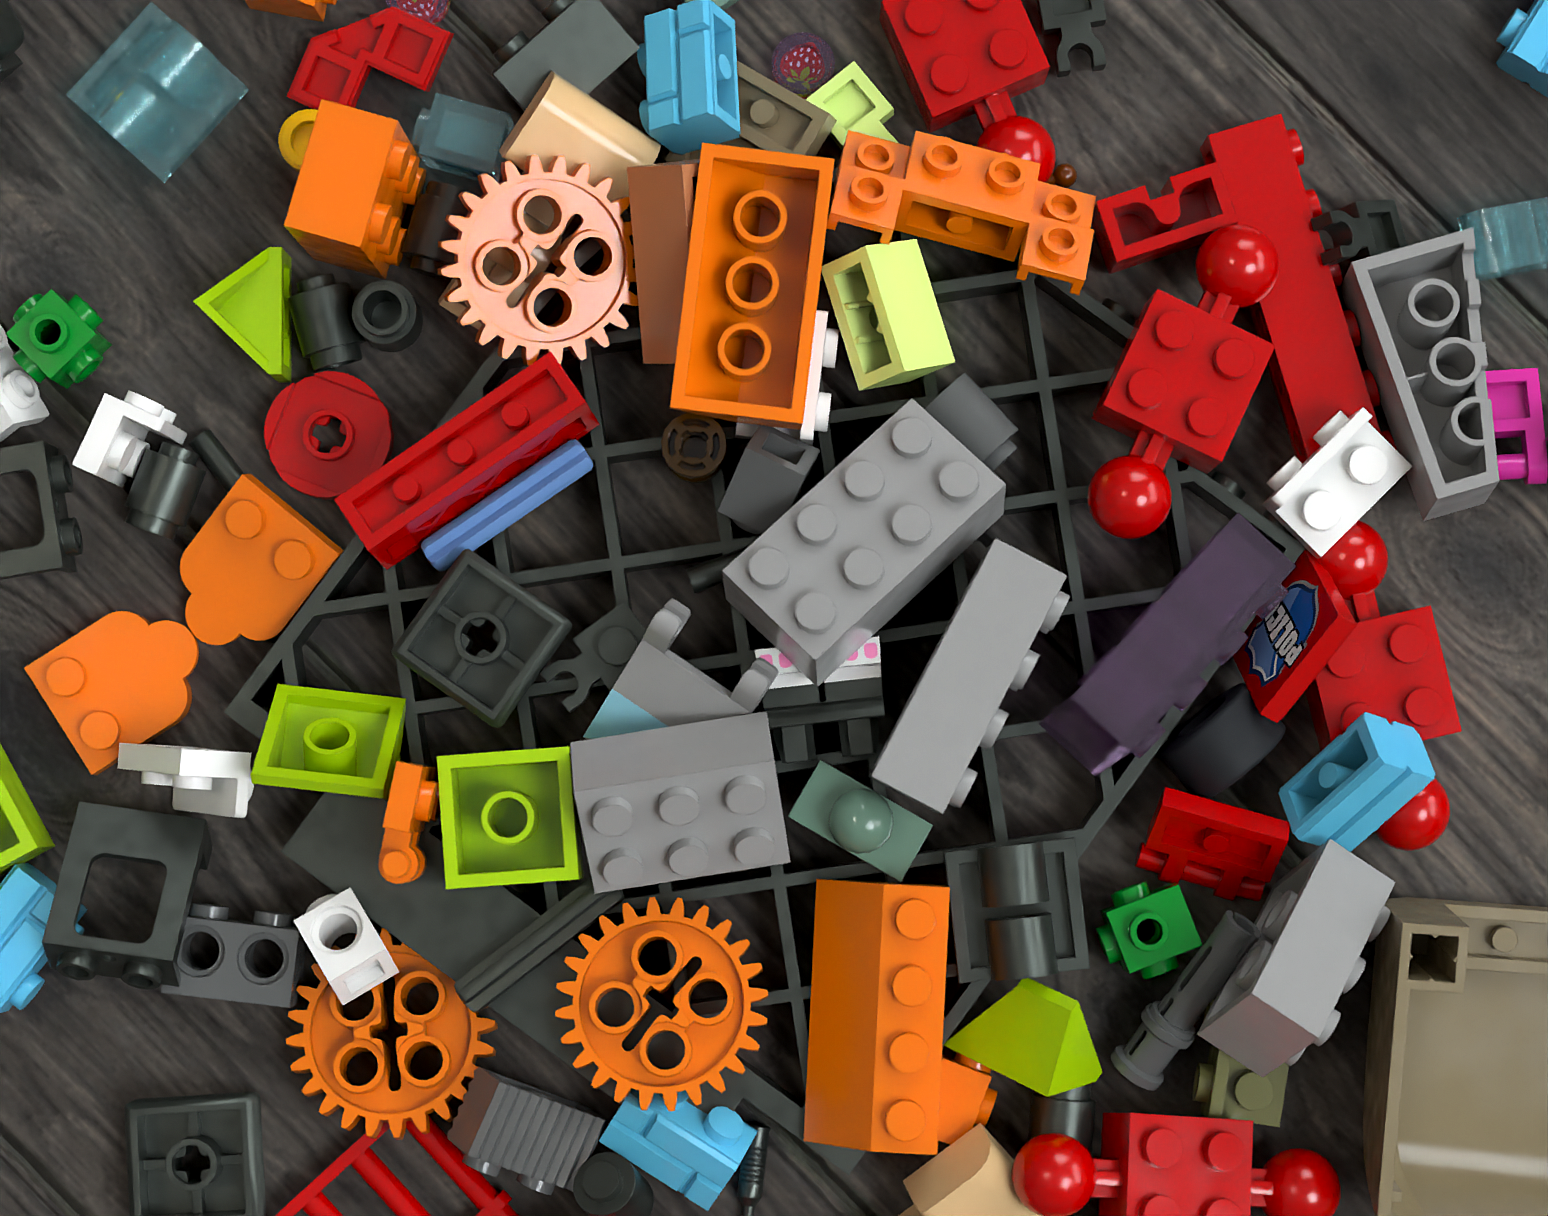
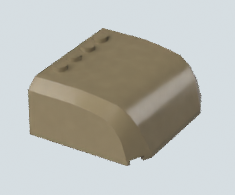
M1413 897L1387 899L1385 906L1390 909L1391 914L1387 923L1376 937L1363 1106L1364 1161L1367 1185L1375 1216H1548V907Z

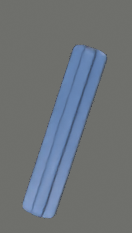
M576 439L569 440L423 540L421 548L424 555L435 569L445 571L453 565L464 549L474 551L591 471L593 467L592 459L579 441Z

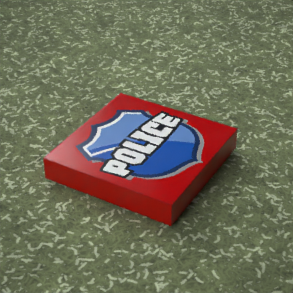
M1306 550L1298 557L1231 649L1234 660L1259 714L1276 723L1284 718L1357 627L1330 573Z

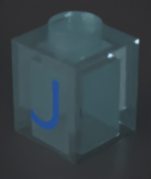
M436 93L431 110L422 108L418 115L413 134V145L420 146L418 154L427 167L477 181V176L481 173H486L499 183L501 163L505 161L499 149L515 125L510 113Z

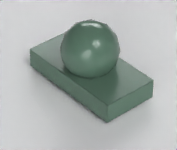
M821 760L788 815L789 818L900 882L933 827L929 822Z

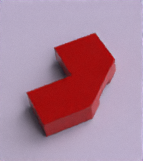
M392 6L360 21L311 38L286 97L315 110L319 109L321 99L355 108L372 67L423 91L430 92L454 33L398 7Z

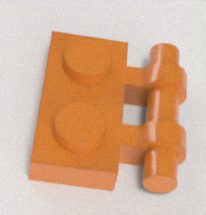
M396 761L382 826L385 828L378 864L381 875L393 884L414 881L424 874L427 867L426 855L418 846L420 833L424 831L425 823L430 820L436 822L440 812L439 783L435 781L437 771L435 767Z

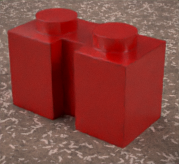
M1219 161L1169 177L1160 191L1162 197L1150 200L1144 185L1095 202L1092 226L1109 274L1200 245L1216 230L1239 223Z

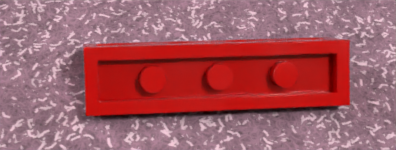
M550 351L334 500L366 549L388 570L419 549L423 540L569 440H578L600 424L580 392Z

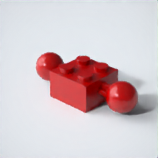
M1021 0L881 1L880 23L929 133L976 114L983 130L976 147L999 153H1007L1010 156L1040 163L1038 181L1046 183L1053 173L1056 161L1053 140L1041 124L1028 117L1018 116L1010 98L1043 85L1050 69V65Z
M1239 224L1225 226L1213 232L1202 243L1197 254L1195 268L1198 282L1204 292L1197 307L1157 288L1144 304L1091 419L1135 439L1128 455L1113 458L1103 464L1094 474L1088 488V506L1093 519L1104 531L1113 536L1124 539L1140 538L1154 532L1164 522L1172 502L1171 487L1163 472L1170 457L1206 474L1223 461L1276 345L1232 324L1239 308L1253 305L1268 295L1275 285L1279 273V258L1275 246L1263 232L1254 227Z
M1358 520L1322 557L1318 559L1314 557L1330 573L1357 624V627L1305 690L1320 752L1338 735L1345 733L1346 728L1364 712L1386 718L1389 724L1395 721L1414 727L1417 733L1420 734L1422 741L1462 732L1431 605L1383 617L1380 616L1374 590L1380 585L1387 572L1388 551L1381 535L1369 524ZM1434 778L1420 793L1416 794L1385 821L1374 834L1388 846L1404 851L1419 850L1433 844L1445 831L1450 818V802L1444 787Z
M1103 1113L1101 1158H1092L1086 1147L1069 1135L1045 1133L1032 1138L1024 1144L1017 1153L1012 1166V1183L1017 1197L1026 1208L1039 1216H1070L1083 1208L1090 1198H1099V1216H1250L1251 1207H1262L1266 1216H1333L1341 1197V1185L1336 1170L1325 1157L1313 1150L1305 1148L1286 1149L1271 1157L1263 1168L1252 1167V1120L1143 1113Z

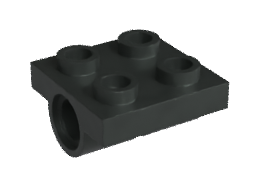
M1074 837L943 852L947 886L950 887L949 907L959 983L1025 979L1053 975L1058 972L1090 969Z

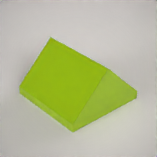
M277 684L251 772V783L388 799L396 761H400L406 698Z

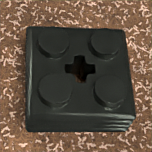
M464 549L394 645L391 653L393 657L487 724L499 728L505 723L570 632L572 623L470 549ZM489 622L494 623L497 628L493 633V637L499 642L497 648L493 653L482 650L476 657L469 652L472 648L473 640L466 635L469 628L475 625L483 629Z
M257 1092L136 1099L125 1105L130 1216H266L261 1100ZM193 1145L199 1147L201 1155L209 1156L210 1166L201 1172V1178H195L194 1169L189 1166L183 1167L181 1161L183 1156L192 1152Z

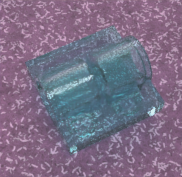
M151 2L66 95L165 183L249 90L193 35L175 20H171Z

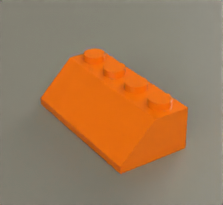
M702 143L670 409L738 423L801 430L804 419L835 159Z
M816 879L803 1141L870 1152L937 1155L950 887L932 884Z

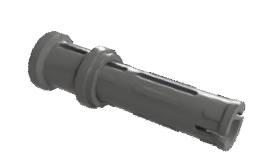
M1231 910L1226 911L1214 928L1213 933L1204 945L1200 947L1168 994L1161 1001H1154L1148 1004L1141 1012L1143 1022L1126 1045H1118L1111 1053V1061L1114 1066L1129 1081L1147 1090H1157L1164 1081L1163 1070L1178 1050L1190 1047L1195 1040L1194 1034L1196 1032L1194 1025L1200 1018V1015L1236 970L1237 965L1246 953L1250 951L1261 937V932L1249 919L1240 913H1233Z

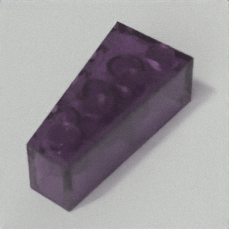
M1237 513L1218 529L1161 591L1162 596L1159 600H1154L1121 634L1120 639L1122 641L1116 647H1111L1076 683L1080 687L1057 707L1055 706L1039 725L1095 777L1130 752L1141 758L1166 731L1158 721L1170 707L1174 705L1180 712L1183 711L1205 688L1207 682L1200 674L1210 662L1215 659L1222 666L1245 643L1248 636L1241 628L1255 613L1263 620L1285 598L1289 591L1281 583L1296 565L1242 515Z

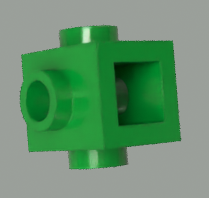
M52 289L44 296L39 293L25 301L13 316V321L16 324L6 333L20 348L12 356L13 359L33 379L41 383L48 376L51 380L67 389L74 382L80 383L88 378L102 363V355L112 346L96 329L104 320L78 294H75L68 301ZM60 327L61 334L59 339L51 345L43 344Z
M1142 881L1110 894L1114 905L1100 910L1105 925L1095 928L1108 963L1112 964L1120 961L1123 971L1127 973L1140 970L1143 979L1152 978L1177 968L1179 963L1176 955L1202 946L1179 884L1169 883L1150 891L1147 882ZM1149 919L1152 924V933L1146 940L1140 941L1137 937V927L1140 922Z

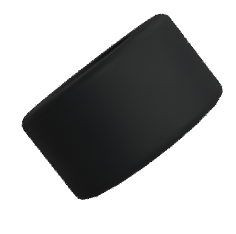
M1239 683L1216 697L1184 723L1163 745L1160 757L1191 794L1209 799L1231 786L1256 766L1283 738L1286 728L1281 720L1276 723L1259 714L1246 683Z

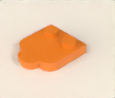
M251 473L242 474L181 557L180 575L185 587L191 592L185 608L186 622L190 631L200 641L210 645L227 644L236 640L241 635L255 641H264L281 636L344 550Z
M116 611L102 617L24 667L91 775H98L118 762L119 743L146 744L178 724L187 715L192 703V690L186 678L197 665L199 646L193 633L186 626L178 622L163 620L151 624L141 615L128 611Z

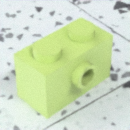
M917 239L890 242L889 245L884 243L866 245L822 266L823 278L859 391L910 382L955 363Z

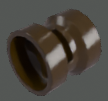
M684 413L673 419L664 430L661 440L662 454L671 473L680 480L689 483L706 482L716 477L724 467L728 455L726 437L720 424L713 418L694 413Z

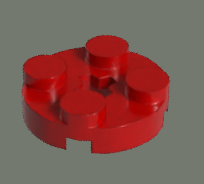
M324 371L314 373L315 376L305 377L296 384L293 382L276 396L266 416L264 439L266 449L269 450L270 460L283 481L307 496L323 500H334L389 462L394 445V433L391 413L371 387L352 375L337 371ZM332 418L340 420V432L346 436L343 446H333L329 453L319 452L321 441L312 436L316 425L327 427Z

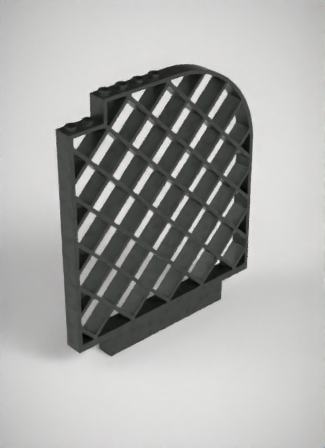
M833 168L831 193L834 191V181L838 168ZM631 212L622 217L623 221H631ZM896 231L898 241L914 239V235ZM593 238L574 253L576 266L586 275L597 267L604 257L601 245ZM1021 245L1014 262L998 258L1013 270L931 282V286L937 303L1017 291L1031 380L980 389L995 405L1034 400L1049 491L1005 497L1003 515L1052 509L1061 572L1067 575L1063 583L1064 591L1070 595L1060 618L1069 617L1084 714L1006 725L1002 727L996 740L1086 727L1098 800L1077 828L1008 838L994 746L986 750L978 746L977 751L992 841L918 852L909 868L944 863L943 852L1071 837L1075 838L1077 860H1079L1305 549L1267 509L1261 515L1243 502L1242 499L1246 492L1233 480L1217 471L1210 478L1202 471L1186 465L1182 471H1178L1177 460L1170 457L1163 472L1169 481L1172 492L1171 507L1165 523L1175 585L1096 598H1084L1070 505L1088 503L1089 485L1067 488L1053 397L1105 389L1114 368L1049 377L1035 286L1122 349H1124L1134 328L1132 325L1135 323L1136 318L1112 299L1105 298L1100 303L1082 289L1079 295L1069 293L1071 286L1069 282L1031 272L1028 273L1025 281L1016 279ZM552 288L540 292L534 301L533 310L535 316L542 324L563 300L562 296ZM830 298L818 300L817 310L828 311V320L836 319ZM640 327L606 332L610 343L606 348L600 347L590 338L584 340L587 359L580 360L585 400L600 424L590 431L592 447L584 449L592 459L593 467H596L609 558L515 572L509 531L506 528L492 538L496 567L523 588L612 575L616 607L625 601L632 610L627 573L712 560L751 545L761 536L756 535L733 539L730 517L718 512L726 493L722 469L716 477L711 479L721 541L624 556L610 464L663 456L662 437L607 445L594 356L642 349ZM498 343L434 430L493 391L510 368L529 366L523 364L522 346L517 345L514 352L507 359L498 356ZM568 347L563 348L562 361L576 359ZM540 349L537 360L546 355L544 349ZM935 371L919 378L922 397L912 398L923 409L939 395ZM822 374L820 378L819 392H824ZM910 399L829 411L827 432L814 431L817 435L818 448L820 450L823 478L836 468L831 430L886 422ZM736 425L721 427L726 437L727 446L749 443L750 439L736 438ZM1181 488H1187L1276 553L1264 572L1196 582ZM356 534L224 713L261 740L270 708L263 704L262 700L284 672L285 685L308 687L302 647L323 619L389 609L393 643L395 645L410 624L408 606L425 604L438 584L405 589L402 563L400 561L388 570L383 567L386 592L338 599L371 555ZM963 552L949 564L955 609L968 586ZM1251 589L1207 649L1199 597ZM1178 600L1190 674L1170 701L1102 711L1087 614ZM730 604L737 652L685 661L703 673L740 667L742 678L756 660L755 650H750L745 617ZM950 620L880 630L872 637L879 636L880 646L941 637ZM396 659L401 697L406 698L405 725L411 763L431 766L424 716L464 710L466 708L449 696L422 700L418 674ZM576 677L553 680L550 683L547 681L533 683L517 704L523 750L541 748L534 699L575 693L578 687ZM601 679L593 685L591 690L607 688V686ZM757 705L753 713L760 712L759 705ZM1158 716L1113 778L1105 724ZM878 743L877 753L842 757V752L837 751L817 754L816 760L782 764V761L778 760L775 761L776 773L816 768L820 760L830 766L867 760L868 772L870 773L885 744L879 745ZM870 778L871 789L887 798L885 786ZM324 792L281 850L284 855L337 894L351 888L369 918L455 982L545 913L509 885L446 889L442 836L436 832L441 825L440 812L436 822L431 820L426 822L424 831L420 833L418 846L424 851L427 858V867L424 874L414 881L403 884H393L387 881L381 875L378 864L385 828L382 826L388 799ZM865 861L784 873L783 864L771 865V875L676 890H674L673 881L658 883L659 892L624 897L621 903L606 913L622 912V904L627 902L634 910L647 908L649 897H655L658 905L662 907V913L670 914L677 897L682 898L683 902H691L774 889L788 985L764 989L768 990V998L751 1003V1008L791 1002L806 1097L809 1033L804 999H810L811 982L801 983L786 887L815 883L816 879H841L883 871ZM884 872L885 882L900 883V881ZM561 881L543 882L547 910L563 899ZM577 936L488 1006L592 1083L593 1077L599 1068L595 1063L576 1069L573 1065L577 1056L584 1050L582 1043L564 1045L560 1039L567 1032L576 1028L574 1020H564L555 1016L556 1010L573 1004L572 996L556 989L557 983L576 981L578 975L577 972L564 962L566 956L585 959L589 953ZM667 942L670 967L672 969L676 963L677 953L673 945ZM956 960L946 961V978L957 976ZM686 966L673 983L675 995L688 981ZM991 980L967 982L962 985L944 1010L943 1045ZM614 990L608 992L601 998L598 1004L599 1018L609 1027L625 1025L634 1013L633 999L624 991ZM650 991L646 999L652 1006L651 1010L623 1041V1049L625 1051L633 1050L657 1017L665 1015L672 1019L679 1011L677 1007H672L654 992ZM722 995L691 1000L690 998L689 1003L692 1011L698 1016L723 1012L726 1007L728 996ZM663 1032L656 1035L648 1046L649 1059L658 1069L669 1070L675 1068L681 1063L685 1055V1045L682 1038L673 1032ZM737 1054L736 1057L741 1061L746 1071L742 1075L725 1067L720 1072V1075L724 1081L726 1091L723 1093L719 1092L707 1081L700 1085L702 1093L701 1105L696 1106L689 1096L686 1100L708 1115L713 1108L719 1106L727 1107L734 1111L742 1099L745 1098L803 1141L805 1098L802 1102ZM611 1078L599 1088L614 1099L617 1081ZM803 1141L847 1175L852 1172L866 1152Z

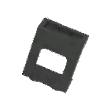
M45 441L0 448V475L29 471L35 476L44 527V537L39 544L0 552V580L57 570L66 573L77 572L75 556L82 554L83 542L77 519L75 517H68L65 493L73 491V478L67 456L65 454L59 455L58 448Z
M79 802L42 940L50 968L56 969L61 975L75 980H91L95 978V975L120 978L129 986L145 990L157 989L160 987V984L179 987L181 975L177 959L199 869H208L213 848L207 820ZM101 857L157 864L167 870L153 932L147 941L143 943H130L83 936L76 932L75 926L90 868L95 860Z

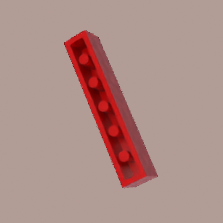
M1277 114L1208 135L1200 147L1204 163L1208 165L1219 161L1239 220L1238 224L1251 226L1263 232L1271 240L1278 254L1279 273L1275 285L1266 297L1250 305L1249 309L1258 337L1276 345L1267 363V367L1295 457L1303 464L1320 447L1312 437L1338 411L1341 410L1349 418L1362 407L1372 415L1368 422L1396 449L1390 432L1388 430L1380 431L1373 409L1380 405L1378 388L1371 371L1361 370L1354 348L1361 345V336L1356 318L1351 309L1343 311L1336 286L1342 284L1339 263L1323 266L1320 254L1330 249L1324 250L1319 232L1313 231L1310 219L1322 215V209L1314 189L1305 190L1298 168V166L1304 165V153L1296 130L1294 128L1286 130L1282 114Z

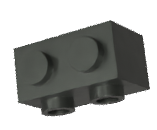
M554 0L541 12L548 21L544 27L530 39L521 30L493 55L501 65L491 74L521 109L525 111L551 70L588 95L640 47L599 0Z

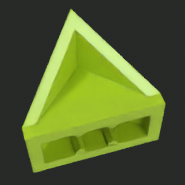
M268 247L193 302L277 382L291 383V311L288 298L291 297L292 258L282 247Z
M1030 978L1022 979L1014 989L944 1044V1046L1046 1097L1094 1083L1102 1074V1069L1079 1002Z

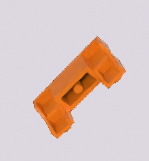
M848 130L834 181V191L826 228L835 230L839 221L881 233L880 243L888 245L893 231L896 230L1014 262L1021 245L1016 279L1025 281L1029 272L1069 282L1071 283L1069 293L1079 295L1086 279L1094 230L1090 228L1096 196L1038 181L1040 163L1010 156L1007 153H999L961 143L948 137L916 131L911 146Z

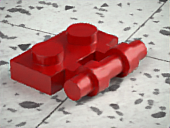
M1165 787L1148 827L1146 842H1142L1138 849L1135 867L1158 873V880L1178 884L1179 880L1211 888L1213 889V896L1233 901L1235 896L1259 902L1265 882H1270L1288 843L1290 824L1288 821Z

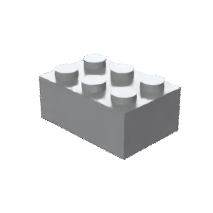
M767 711L570 742L573 790L595 894L790 863Z
M1327 840L1274 883L1254 922V925L1261 932L1260 939L1246 953L1237 965L1236 970L1218 992L1197 1035L1262 1078L1283 1063L1289 1066L1293 1065L1310 1044L1314 1043L1317 1046H1321L1332 1034L1340 1019L1341 1013L1335 1010L1334 1007L1341 993H1347L1355 985L1365 968L1366 960L1361 958L1360 954L1366 942L1373 941L1389 919L1391 911L1385 906V903L1394 887L1395 881L1333 840Z

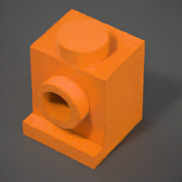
M958 1052L955 1058L942 1054L938 1141L949 1145L970 1131L974 1124L978 1125L981 1123L984 1127L986 1126L998 1092L988 1087L992 1078L990 1075L992 1069Z

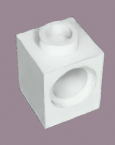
M351 888L339 894H329L319 898L308 907L304 915L293 920L342 1005L399 973L387 948ZM346 933L357 934L355 940L348 947L341 950H331L333 942L339 936Z

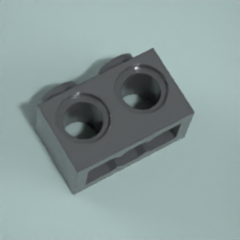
M191 903L177 959L181 975L179 987L162 985L161 993L291 1008L299 1004L300 994L296 989L298 985L302 986L307 944L298 928L292 926L293 914L254 910L253 921L228 918L230 908L228 906ZM199 932L209 933L216 939L219 945L218 959L210 968L198 965L190 953L191 941ZM263 939L274 941L282 950L283 964L275 975L262 973L254 963V949Z

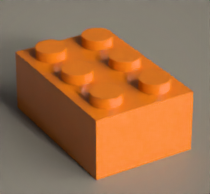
M321 99L284 222V227L314 260L381 279H386L390 264L399 266L403 258L401 251L408 230L401 228L408 204L415 206L418 194H422L426 179V169L419 167L421 160L399 121Z

